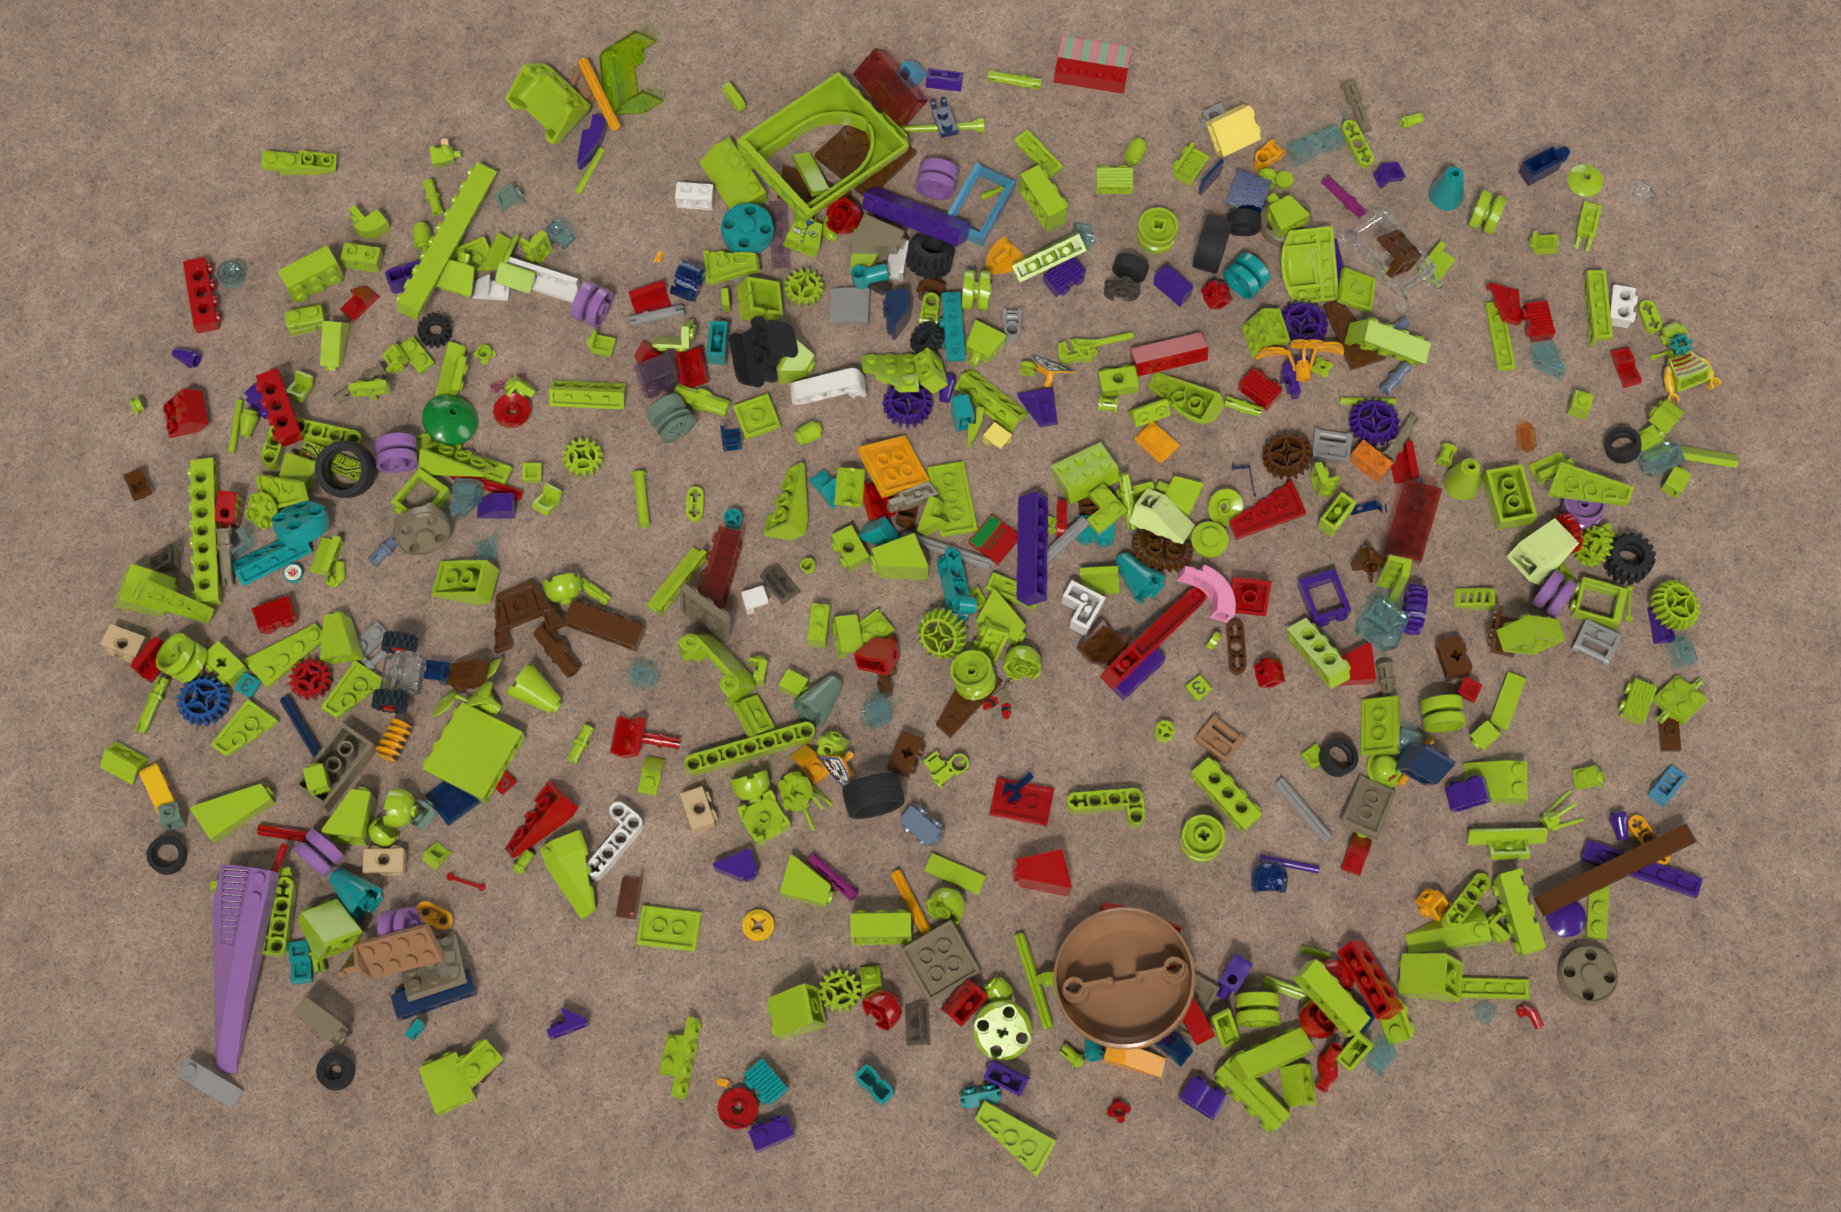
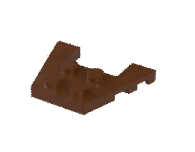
M531 581L496 595V629H494V652L496 654L513 648L508 630L541 616L544 617L549 632L566 626Z

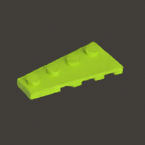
M1560 462L1548 496L1628 506L1634 487Z
M313 624L243 661L269 689L294 668L297 662L300 663L321 645L322 630L316 624Z

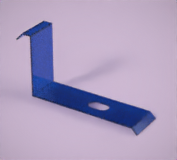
M1233 463L1232 470L1249 468L1253 496L1256 497L1250 465L1233 467Z
M1375 500L1355 505L1351 515L1376 509L1383 513L1382 504ZM1358 507H1363L1362 510H1357Z

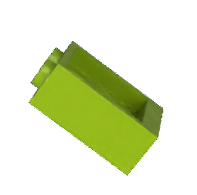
M419 468L392 499L391 504L394 508L393 511L397 515L407 512L409 509L401 503L419 482H422L438 494L431 503L435 504L439 509L452 494L449 488Z
M1583 576L1580 582H1576L1579 585L1573 592L1576 593V597L1570 603L1571 617L1583 621L1589 619L1601 626L1616 630L1621 623L1628 589ZM1584 589L1615 597L1610 618L1579 610Z

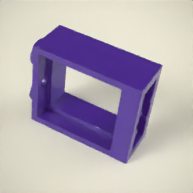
M1335 569L1298 581L1297 587L1311 623L1324 627L1329 625L1330 621L1337 620V622L1348 618L1351 607ZM1332 582L1342 608L1318 615L1309 589Z

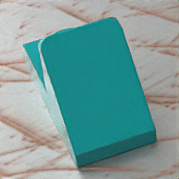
M822 470L811 478L809 482L833 510L838 506L834 505L836 478L832 479L825 470Z

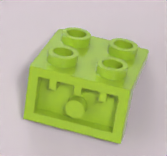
M1263 308L1241 326L1251 358H1256L1259 351L1263 348L1270 347L1271 345H1287L1291 342L1280 309Z

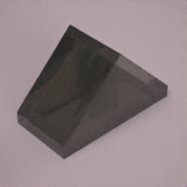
M169 544L150 555V570L159 573L181 571L180 552L174 544Z

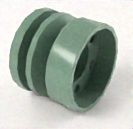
M675 393L664 396L656 401L646 413L647 419L654 428H657L656 432L664 443H672L688 434L696 424L693 415H691L688 409H685L684 402Z

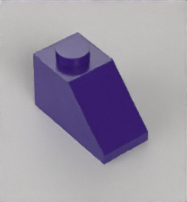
M493 493L479 499L477 518L515 519L516 500L514 494Z
M750 849L712 863L716 872L740 882L744 880L745 882H750L756 879V875H759Z

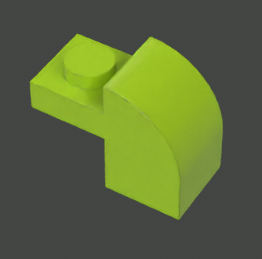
M355 205L349 208L351 214L349 218L360 237L375 239L391 229L388 221L378 209L365 217Z

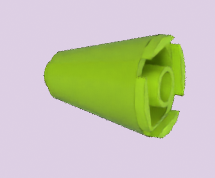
M1472 458L1465 459L1445 473L1443 483L1445 491L1449 496L1456 500H1470L1478 494L1481 488V474L1478 461Z
M531 663L525 666L516 677L514 686L511 685L506 692L508 696L549 714L552 711L556 713L562 705L560 703L561 697Z

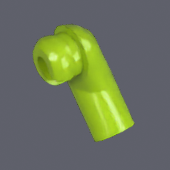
M825 216L821 234L826 240L834 242L838 238V234L828 229L826 225L828 216Z
M335 562V573L326 578V585L331 588L337 587L345 580V562Z

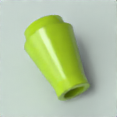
M244 409L240 414L241 437L251 438L259 419L257 417L258 412Z

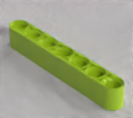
M802 722L694 753L686 757L684 761L685 769L689 775L697 776L813 742L815 739V727L810 722ZM806 729L812 731L809 736L802 735V732ZM791 735L793 739L787 742L783 740V737ZM771 740L774 742V745L766 747L764 743ZM748 746L755 747L753 752L745 751ZM730 751L737 753L733 758H729L726 755ZM710 757L718 758L715 763L708 762ZM692 762L699 763L695 769L689 768V765Z

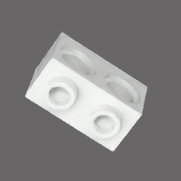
M677 182L675 194L676 207L713 210L715 195L713 184Z
M1615 284L1611 288L1609 304L1612 326L1628 328L1631 323H1634L1636 312H1633V308L1636 306L1638 296L1635 295L1636 288Z

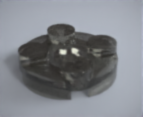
M1128 276L1104 282V296L1114 301V298H1123L1125 302L1138 299L1141 293V286L1132 281V278Z

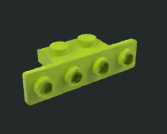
M450 341L447 343L435 396L442 394L456 395L458 392H461L464 381H461L462 375L466 374L468 364H465L467 358L464 357L465 346Z
M1548 828L1470 829L1467 845H1487L1490 860L1530 859L1531 853L1528 844H1545Z
M692 1016L687 1017L684 1035L667 1034L659 1070L660 1075L674 1077L671 1096L680 1100L686 1099L689 1090L690 1076L693 1071V1062L701 1032L702 1021Z

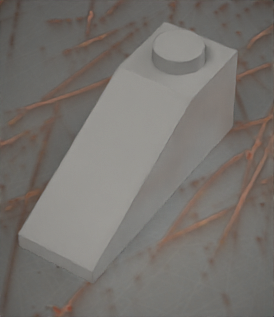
M189 1058L185 1060L176 1074L179 1078L232 1109L244 1092Z

